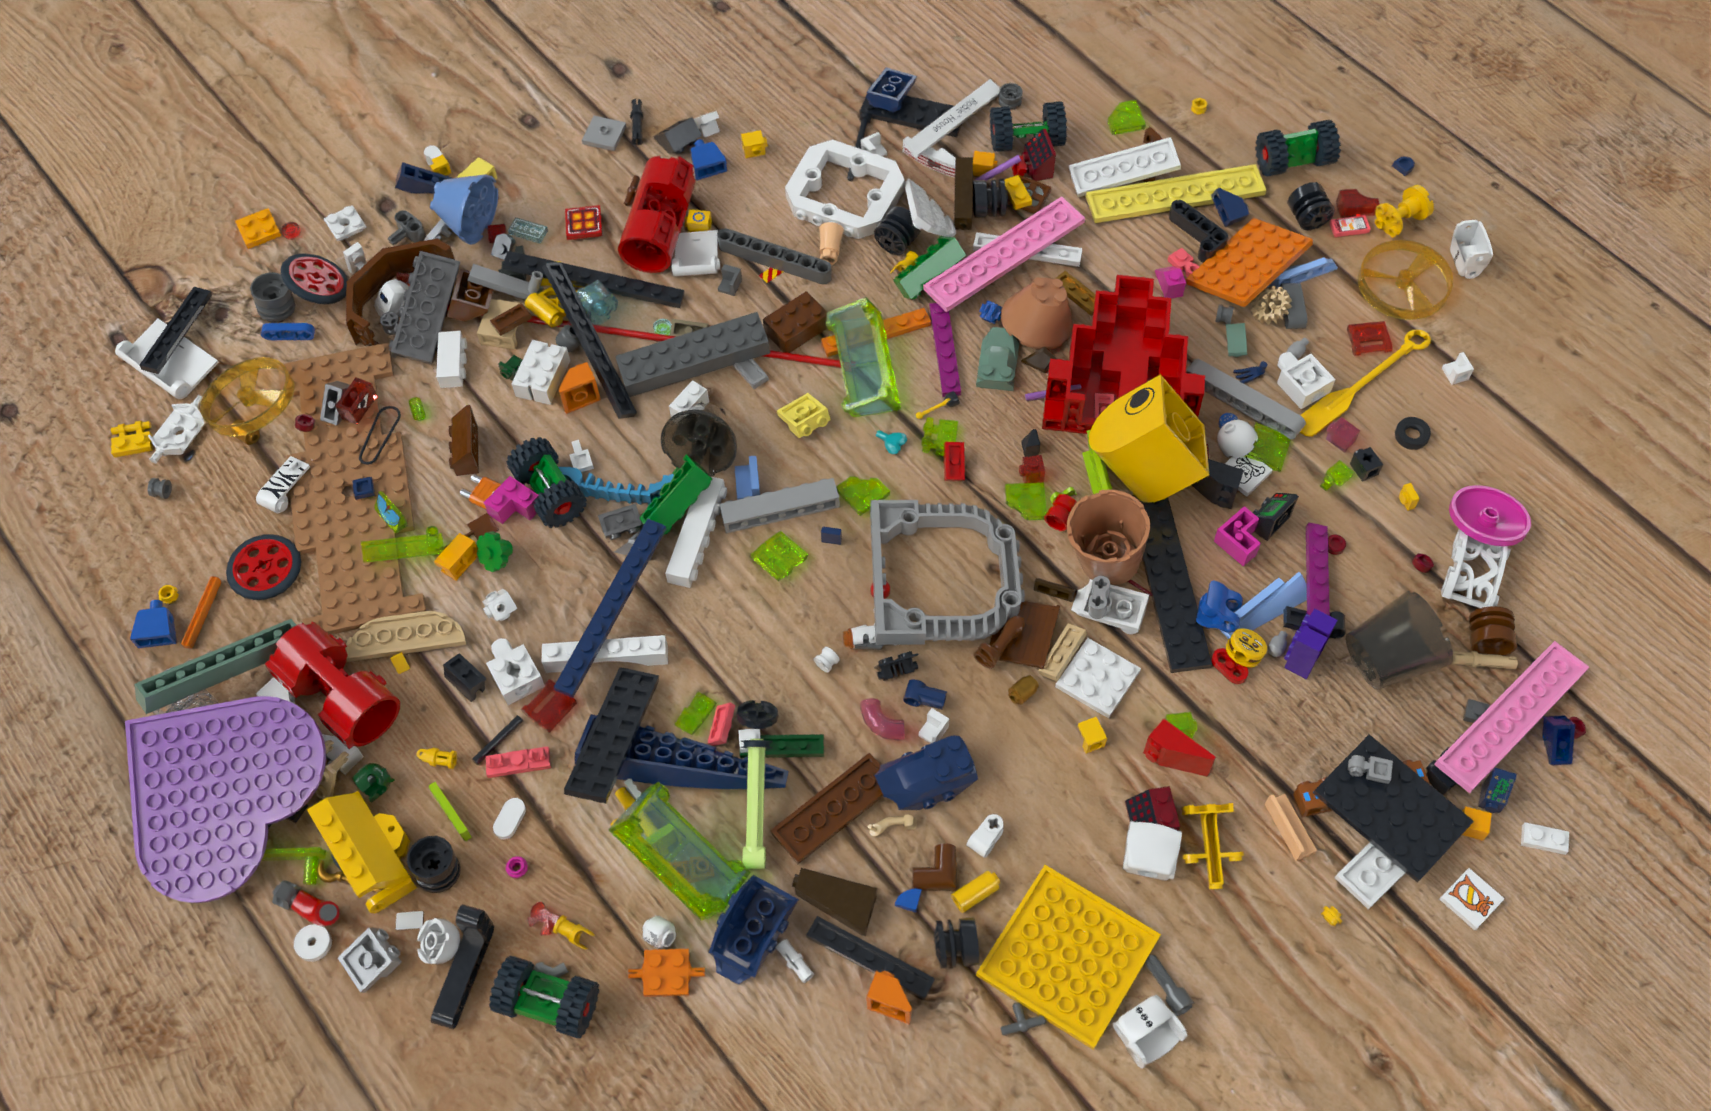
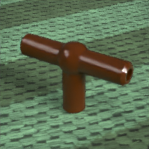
M637 175L633 176L632 182L627 188V195L624 201L625 206H630L634 195H636L640 177Z

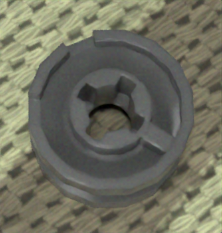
M1015 83L1002 85L999 89V105L1001 107L1009 106L1010 110L1016 109L1017 106L1020 107L1022 104V88Z

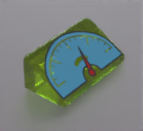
M383 491L378 492L375 511L394 533L400 532L408 526L404 515Z

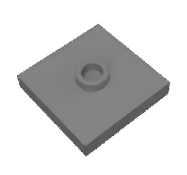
M593 116L582 139V144L615 151L626 129V122Z

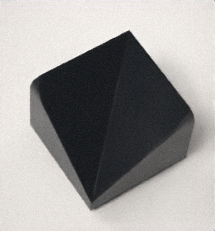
M1033 429L1021 441L1024 457L1037 456L1039 454L1040 441L1036 429Z

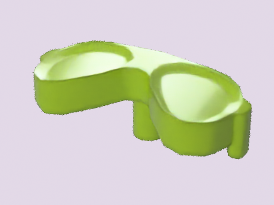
M1068 487L1063 492L1053 493L1050 500L1053 503L1059 494L1077 496V493L1073 487Z

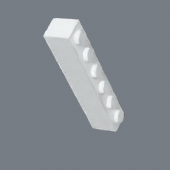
M711 477L710 486L698 495V499L693 505H690L665 573L668 583L690 588L692 582L696 581L698 565H701L704 559V548H707L709 545L710 531H714L715 517L720 514L719 504L722 499H725L727 494L724 479Z

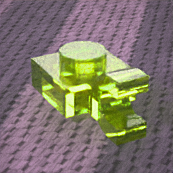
M1339 460L1327 470L1326 477L1323 479L1324 482L1320 487L1325 491L1335 483L1340 487L1353 477L1354 471Z

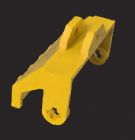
M359 791L327 797L307 809L357 897L361 898L374 889L385 888L367 900L365 905L370 913L374 914L382 911L417 889L400 860L406 856L410 840L395 816L381 813L374 816Z

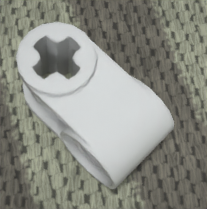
M996 814L988 815L979 828L971 835L966 845L983 858H986L1003 834L1002 818Z

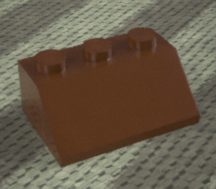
M460 269L447 317L466 322L487 313L493 289L468 281L471 271Z
M466 405L451 418V426H449V435L452 437V441L449 442V450L452 453V457L449 458L450 469H454L456 476L479 473L478 424L471 405Z

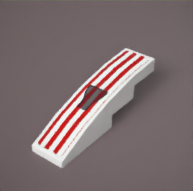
M906 137L903 139V152L932 170L955 177V157L941 148L936 151L930 147L916 158L904 147L911 138Z

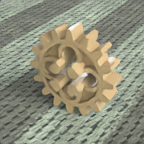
M1273 286L1271 290L1266 287L1265 292H1261L1259 297L1254 298L1256 302L1251 303L1253 307L1251 312L1261 324L1266 322L1269 325L1271 321L1277 323L1278 318L1284 319L1283 314H1289L1287 309L1292 307L1290 304L1292 299L1282 287L1277 289Z

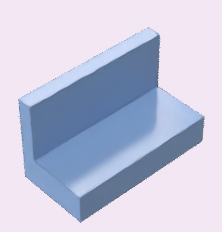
M749 456V465L735 466L737 500L747 496L760 495L757 456Z

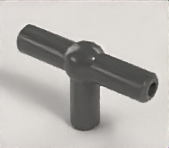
M1014 1003L1012 1008L1017 1022L1002 1026L1000 1030L1003 1036L1019 1031L1025 1032L1029 1028L1045 1024L1046 1019L1041 1015L1026 1019L1021 1003Z

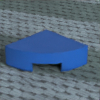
M910 889L903 892L895 901V907L916 912L922 890Z

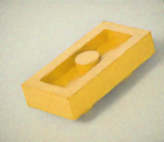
M1019 175L1004 179L1008 197L1015 210L1032 205V199Z

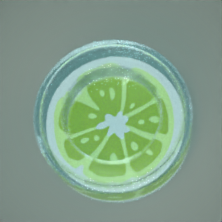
M667 319L655 321L653 324L654 333L670 335L671 322Z

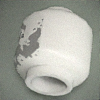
M654 916L643 925V939L657 949L669 947L676 938L674 925L661 916Z

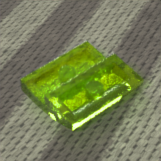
M1255 423L1254 430L1257 433L1258 440H1255L1253 450L1244 457L1263 462L1272 470L1281 472L1291 440L1270 427Z
M782 531L770 537L751 554V558L777 581L791 574L793 568L807 560L808 553Z

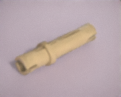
M1453 651L1451 654L1452 664L1469 665L1472 668L1484 666L1516 670L1518 665L1516 656L1479 654L1477 651H1471V653Z

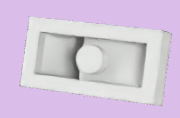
M717 111L694 118L697 127L704 137L720 131L716 119L719 118Z

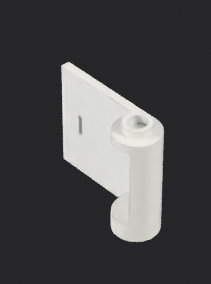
M718 230L679 234L675 248V258L672 259L674 277L716 274L720 270Z

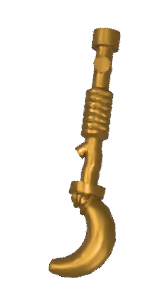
M321 860L319 862L317 875L320 880L327 883L336 880L348 882L343 871L329 874L324 869V861ZM385 888L374 889L373 891L380 892Z

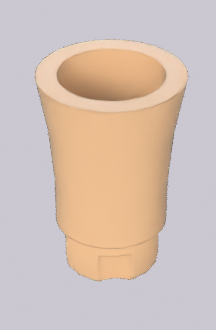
M826 222L819 227L820 259L834 265L838 260L844 228L838 223Z

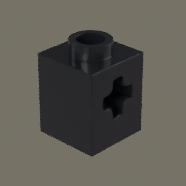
M1371 447L1357 450L1350 462L1351 467L1362 482L1379 475L1383 467V463Z

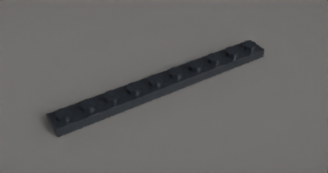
M507 251L503 262V269L532 275L534 271H539L543 274V278L548 279L543 266L545 263L557 261ZM562 263L572 285L681 308L685 290Z
M545 263L543 270L618 419L634 417L637 411L562 263Z

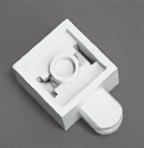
M1290 352L1280 355L1277 366L1281 369L1277 384L1300 409L1331 393L1336 379L1312 354L1299 361Z
M501 638L493 642L491 650L495 659L486 664L507 705L545 687L542 677L524 644L513 649L510 642L506 639Z

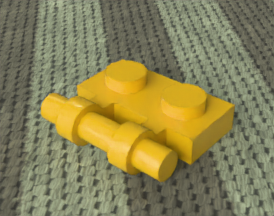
M141 420L135 421V424H119L117 427L111 428L112 435L119 434V437L111 438V454L113 457L153 451L152 441L148 437V435L152 437L150 431L145 432V429L151 428V422H143ZM136 431V434L128 435V432Z

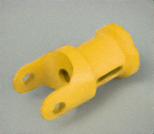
M909 251L907 257L903 261H899L893 267L890 274L895 269L902 272L907 266H914V261L918 255L915 252Z
M439 748L419 749L416 753L419 759L433 767L441 765L454 769L456 766L457 751L454 750L446 752L440 751Z
M564 915L557 920L553 928V933L565 936L569 939V942L585 950L588 948L579 942L582 932L584 931L591 936H595L592 931L582 925H575L568 921Z

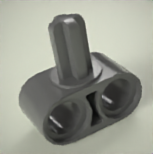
M404 210L395 214L394 218L398 230L388 237V241L392 245H396L405 237L414 243L425 240L424 228L416 217Z

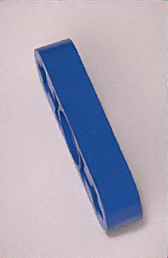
M265 323L261 329V336L267 340H312L315 334V327L308 323Z

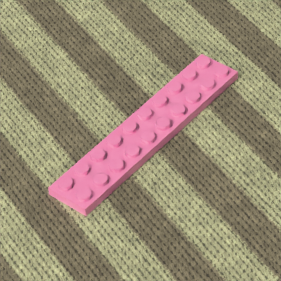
M1060 197L924 284L923 290L942 309L948 312L1085 223V217L1063 197Z
M1554 641L1434 765L1467 792L1471 793L1589 669V666Z

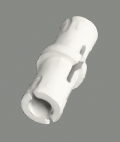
M784 939L776 946V949L787 961L789 969L792 968L802 983H806L814 976V973L803 961L801 953L798 954L787 939Z

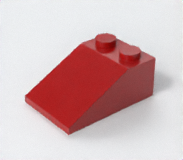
M1163 719L1148 736L1143 752L1149 761L1156 762L1160 766L1206 777L1210 774L1216 756L1166 719Z

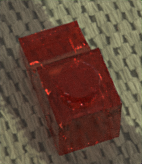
M1357 189L1339 190L1336 200L1340 218L1376 215V207L1380 204L1378 198L1366 197L1360 194Z

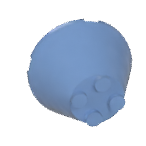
M483 174L445 179L441 183L437 182L434 186L435 194L430 203V209L434 210L464 243L475 244L483 238L481 234L484 229H489L498 203V189L494 185L496 180L490 175Z

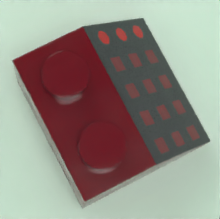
M1042 129L1025 144L1024 152H1022L1024 162L1027 164L1028 176L1031 175L1034 181L1051 179L1054 176L1056 153L1047 130Z
M1170 786L1148 789L1125 800L1129 822L1154 823L1179 831L1180 824Z

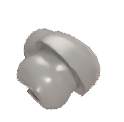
M539 962L534 966L535 971L557 978L568 973L564 962L554 968L545 965L543 962Z

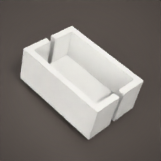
M532 340L512 382L515 396L527 400H532L534 397L536 402L551 405L570 363L567 348L553 344L549 347L548 343Z

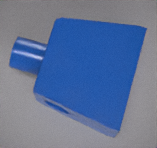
M701 139L697 140L694 144L695 147L690 149L696 181L727 172L726 158L714 142L705 143Z
M152 600L150 601V609H143L137 612L130 640L137 648L177 643L174 617L168 608L163 607L162 601Z

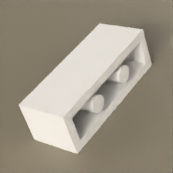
M461 331L438 332L436 378L440 388L463 387V379H466L464 364L467 363L464 349H467V340L463 338Z

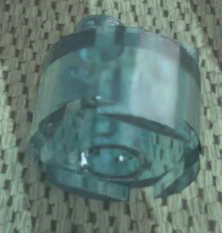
M595 281L577 291V295L591 323L594 325L606 322L611 317L609 314L612 310L615 312L617 309V298L599 281Z

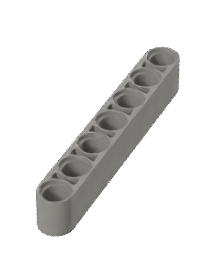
M1195 359L1186 369V373L1205 375V392L1286 438L1295 439L1306 425L1305 419L1299 414L1200 359Z

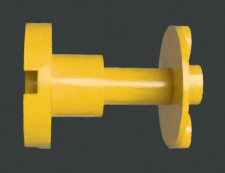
M1414 185L1404 190L1402 202L1399 203L1397 209L1389 203H1381L1376 207V227L1394 238L1403 230L1401 218L1408 219L1413 217L1416 220H1424L1429 217L1434 211L1433 200L1429 201L1427 197L1430 194L1424 187Z

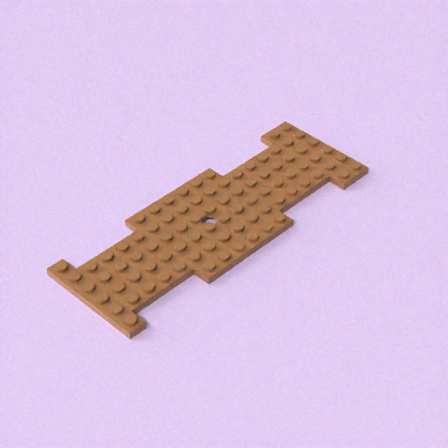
M389 343L278 365L282 398L300 395L302 414L310 415L315 420L314 429L304 432L306 451L287 455V459L292 456L310 466L290 489L295 546L300 555L316 552L323 615L305 618L303 623L307 625L311 624L312 621L316 622L330 635L359 629L363 624L377 618L426 611L423 593L404 597L396 534L414 531L415 525L401 432L391 434L374 463L366 465L359 461V454L380 410L376 379L394 376ZM335 381L354 386L352 404L339 425L320 420L325 384ZM369 393L366 408L357 409L365 395ZM380 415L362 455V460L365 462L372 461L388 435H383ZM372 476L375 496L356 500L354 493L350 497L342 494L346 487L353 486L352 480ZM378 493L387 502V507L388 505L390 506L389 510L393 509L400 517L399 523L396 526L389 525L382 518L377 505Z

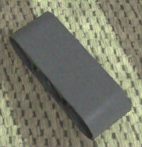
M1281 283L1280 287L1286 290L1292 299L1290 302L1292 307L1287 309L1289 314H1283L1286 329H1305L1307 327V313L1301 283Z

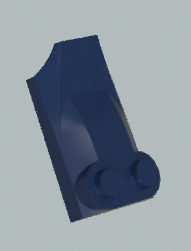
M885 68L867 91L866 98L869 104L876 108L896 112L901 109V103L916 82L917 76Z

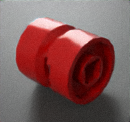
M1059 494L1052 503L1053 506L1045 514V522L1055 530L1065 531L1067 529L1068 516L1077 501L1066 494Z

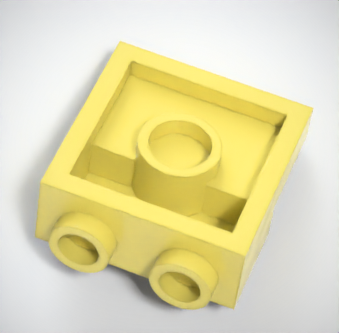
M809 393L777 410L778 416L788 424L790 431L798 438L809 436L813 430L826 426L828 421L831 420L828 409Z

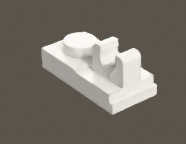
M441 219L424 241L436 238L440 240V233L448 238L451 235V232L447 230L449 228L448 225Z
M358 242L343 251L350 273H355L366 264L363 248Z

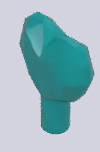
M878 430L876 433V437L885 442L886 450L893 455L899 453L901 446L907 441V436L904 433L896 432L888 435L881 430Z

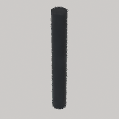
M517 715L472 758L473 762L478 765L485 756L489 755L523 722L522 718Z

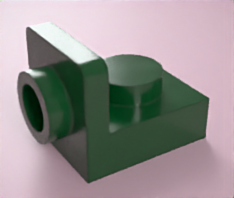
M513 355L506 364L500 361L498 363L500 374L505 379L514 380L523 359Z

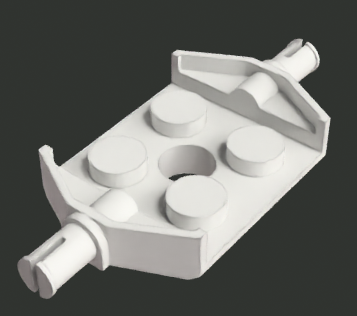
M198 395L191 404L171 405L174 410L153 437L148 435L156 447V451L149 458L151 462L156 464L162 455H181L184 453L206 424V420L199 409L200 405L205 401L202 396ZM184 430L182 434L176 435L178 431Z

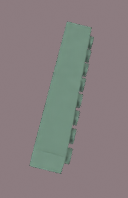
M289 619L135 683L136 701L144 712L148 714L263 665L269 661L270 654L275 653L277 641L296 624L292 619Z

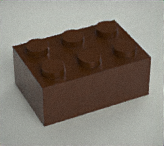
M806 291L763 318V326L766 335L783 352L791 353L830 327L829 313Z

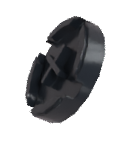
M750 700L738 706L736 717L737 721L743 726L753 729H765L777 722L778 710L772 703L767 701L755 703V700Z

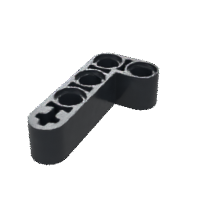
M1175 200L1172 202L1169 220L1200 242L1197 256L1200 262L1204 263L1207 259L1213 257L1218 250L1225 247L1228 239V233L1185 201Z

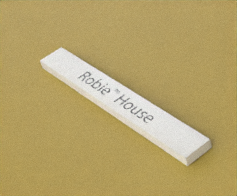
M991 79L907 141L904 147L916 158L996 98L999 95L1000 87Z

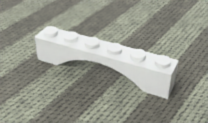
M661 635L606 639L593 663L621 661L647 666L668 664L666 637ZM579 641L542 644V664L545 672H562Z
M274 677L256 693L258 697H278L295 704V697ZM322 734L324 743L328 740L334 742L331 745L333 749L326 755V759L329 760L328 765L337 759L342 752L349 754L347 762L338 769L346 775L364 757L356 746L349 750L335 736Z

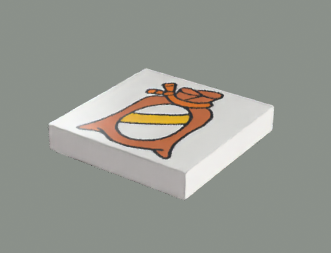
M1468 868L1442 895L1440 900L1472 929L1476 930L1499 906L1504 898Z

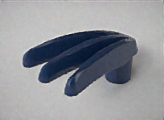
M1262 361L1257 367L1233 370V373L1241 374L1236 375V379L1246 378L1240 381L1245 384L1262 376L1268 365Z

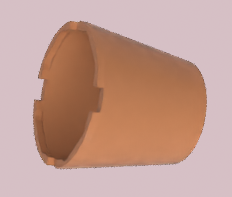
M1100 490L1099 493L1091 496L1086 495L1072 508L1067 520L1068 538L1086 576L1091 580L1097 576H1105L1109 579L1110 585L1116 586L1129 581L1137 573L1150 533V519L1143 504L1134 496L1119 490Z

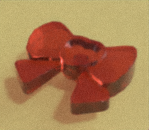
M537 902L531 909L528 924L529 927H533L540 921L544 923L540 935H550L551 930H553L561 916L553 914L546 909L543 902Z

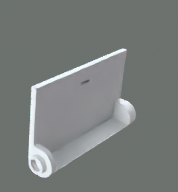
M157 319L133 344L127 340L118 343L115 350L118 357L179 400L184 399L219 363L218 360L184 337L159 374L141 370L140 363L167 326L160 319Z

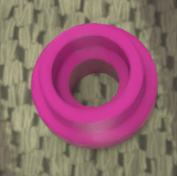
M513 857L506 864V872L512 878H520L528 870V864L522 857ZM515 866H521L520 870L514 871Z

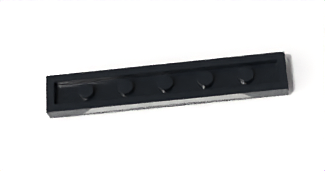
M193 287L140 363L141 370L155 374L160 373L212 297L210 290Z
M819 916L815 918L806 934L808 939L874 974L876 971L892 973L895 976L894 978L898 979L902 989L924 1001L935 982L934 977Z

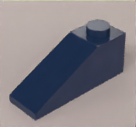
M402 162L397 173L395 188L409 193H435L434 186L437 182L441 183L445 179H452V177Z

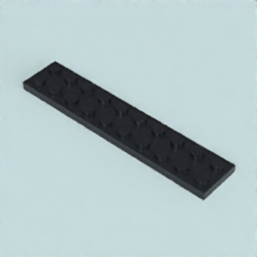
M1167 497L1156 502L1140 501L1150 519V533L1142 560L1150 592L1152 593V600L1170 672L1177 673L1211 668L1212 661L1203 627L1196 622L1198 608L1169 498Z

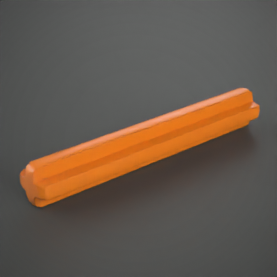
M210 577L181 642L183 647L188 649L194 647L222 581L220 578Z

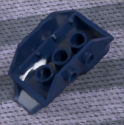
M955 735L925 745L919 751L907 752L898 759L880 765V770L874 775L883 796L893 800L899 810L931 809L936 803L953 800L978 780L973 759L965 742L960 736Z
M753 875L740 887L737 894H732L728 902L729 908L717 920L718 926L708 952L714 957L716 973L737 985H740L748 978H755L768 954H772L778 944L776 940L780 933L783 934L789 925L787 920L799 899Z

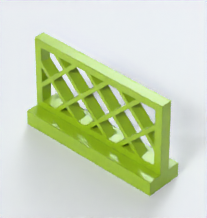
M1088 430L1089 451L1082 452L1092 494L1099 493L1100 490H1112L1104 461L1089 445L1090 430Z

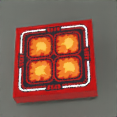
M600 205L565 209L567 240L603 236Z

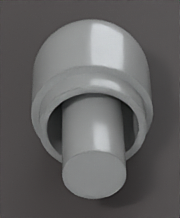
M1303 338L1301 341L1294 342L1287 349V352L1292 353L1296 359H1299L1305 353L1306 345L1309 343L1308 339Z
M1280 631L1278 636H1274L1268 645V652L1271 656L1279 657L1284 653L1287 647L1286 637L1288 634L1286 632Z

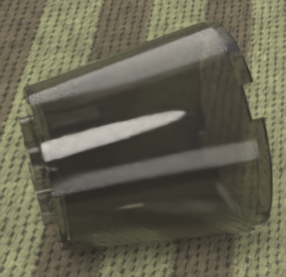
M1410 591L1403 593L1349 632L1345 637L1353 665L1358 669L1365 681L1376 690L1447 667L1453 662L1452 646L1449 638H1444L1440 627L1443 626L1431 606L1416 592L1410 593Z

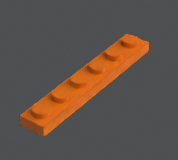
M921 308L822 338L821 344L827 357L931 326V321L925 308Z

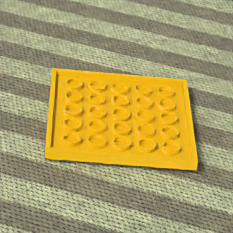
M1044 865L976 972V976L1037 1015L1045 1017L1048 1022L1094 1050L1161 934L1049 866Z

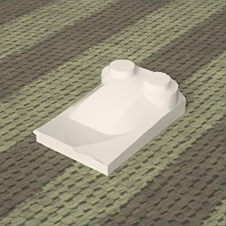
M1090 579L1084 588L1077 591L1071 610L1079 616L1119 627L1127 634L1139 632L1147 608L1149 594L1110 585L1107 613L1101 619H1094L1088 613L1093 580Z

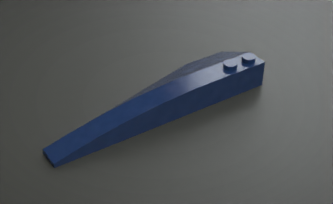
M590 714L575 751V763L597 715ZM648 725L645 728L640 726L617 779H632L634 782L676 787L747 789L748 758L740 759L734 757V753L726 750L724 753L716 751V747L685 737L678 739L673 733L667 731L665 734L655 731L654 727ZM765 763L764 789L785 788L789 771Z

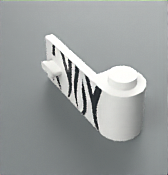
M290 456L260 489L256 496L257 504L275 513L285 511L288 507L286 494L310 468L309 464Z

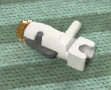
M875 623L872 626L862 625L843 631L844 646L850 647V649L881 650L884 646L876 645Z

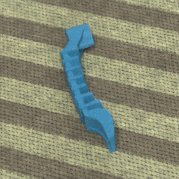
M558 467L566 480L574 481L585 497L603 498L606 501L616 500L619 503L620 501H626L629 504L637 502L640 505L642 503H648L649 505L654 498H659L662 486L665 483H670L674 476L673 474L663 475L662 481L655 484L650 483L648 491L645 490L642 484H639L636 491L634 485L630 483L627 490L624 489L621 483H618L617 487L614 488L613 483L610 481L604 487V482L601 478H598L595 484V476L589 473L584 483L579 469Z

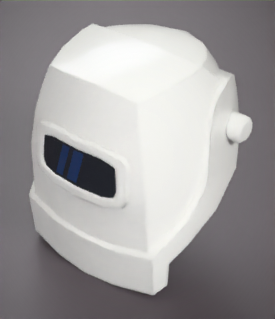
M394 279L382 286L374 304L375 310L380 317L386 312H395L399 315L400 307H404L405 300H403L405 290H409V286L406 283Z

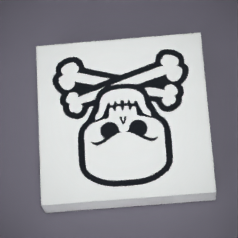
M1250 452L1240 458L1232 456L1225 463L1244 470L1238 490L1246 497L1272 473L1270 467Z

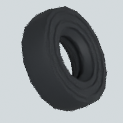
M1417 417L1403 418L1395 429L1397 442L1402 447L1410 450L1423 448L1431 436L1428 424ZM1408 428L1416 429L1419 431L1420 437L1411 438L1407 436L1405 430Z

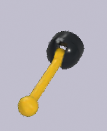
M954 391L947 393L943 402L923 412H917L916 418L921 419L923 415L944 405L948 407L959 405L960 402Z

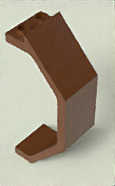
M436 238L382 248L347 281L346 325L355 345L359 342L364 346L379 344L373 339L375 337L374 331L368 328L371 325L370 322L363 319V306L380 291L382 286L395 276L414 272L415 256H419L420 251L455 260L451 246Z

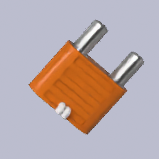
M472 474L470 479L478 483L472 493L461 489L460 495L468 498L469 502L486 509L484 501L501 484L487 477L481 478Z

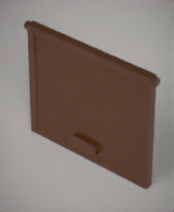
M1027 601L1021 602L1017 616H1021L1024 619V629L1019 636L1008 644L999 661L1044 669L1060 605L1051 606ZM1002 629L995 635H992L990 645L997 641Z

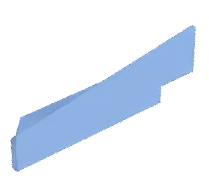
M1325 257L1306 264L1291 266L1267 287L1275 286L1278 289L1281 283H1300L1337 270L1338 267L1332 259Z
M1298 572L1286 583L1280 578L1276 579L1235 612L1240 618L1238 629L1254 630L1283 614L1286 606L1294 608L1306 601L1307 584L1303 575ZM1220 630L1228 639L1233 634V632L1228 633Z

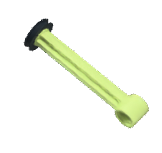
M763 739L742 740L741 742H744V746L741 748L748 749L746 847H743L742 864L743 869H765L766 847H763L765 749L773 748L770 747V743L773 741Z

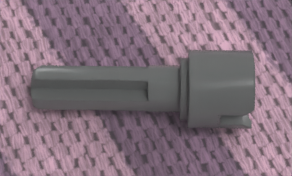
M1150 955L1145 964L1167 994L1165 1001L1176 1016L1183 1015L1193 1007L1194 1001L1183 987H1177L1155 955Z

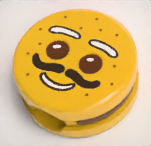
M1240 628L1235 630L1227 641L1226 651L1236 663L1245 667H1255L1266 655L1267 644L1256 632Z

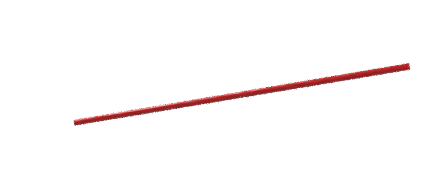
M532 316V319L526 321L548 325L537 316ZM563 320L556 327H564L565 325H571L570 321ZM593 325L597 333L659 342L676 337ZM770 350V354L763 355V357L856 369V362Z

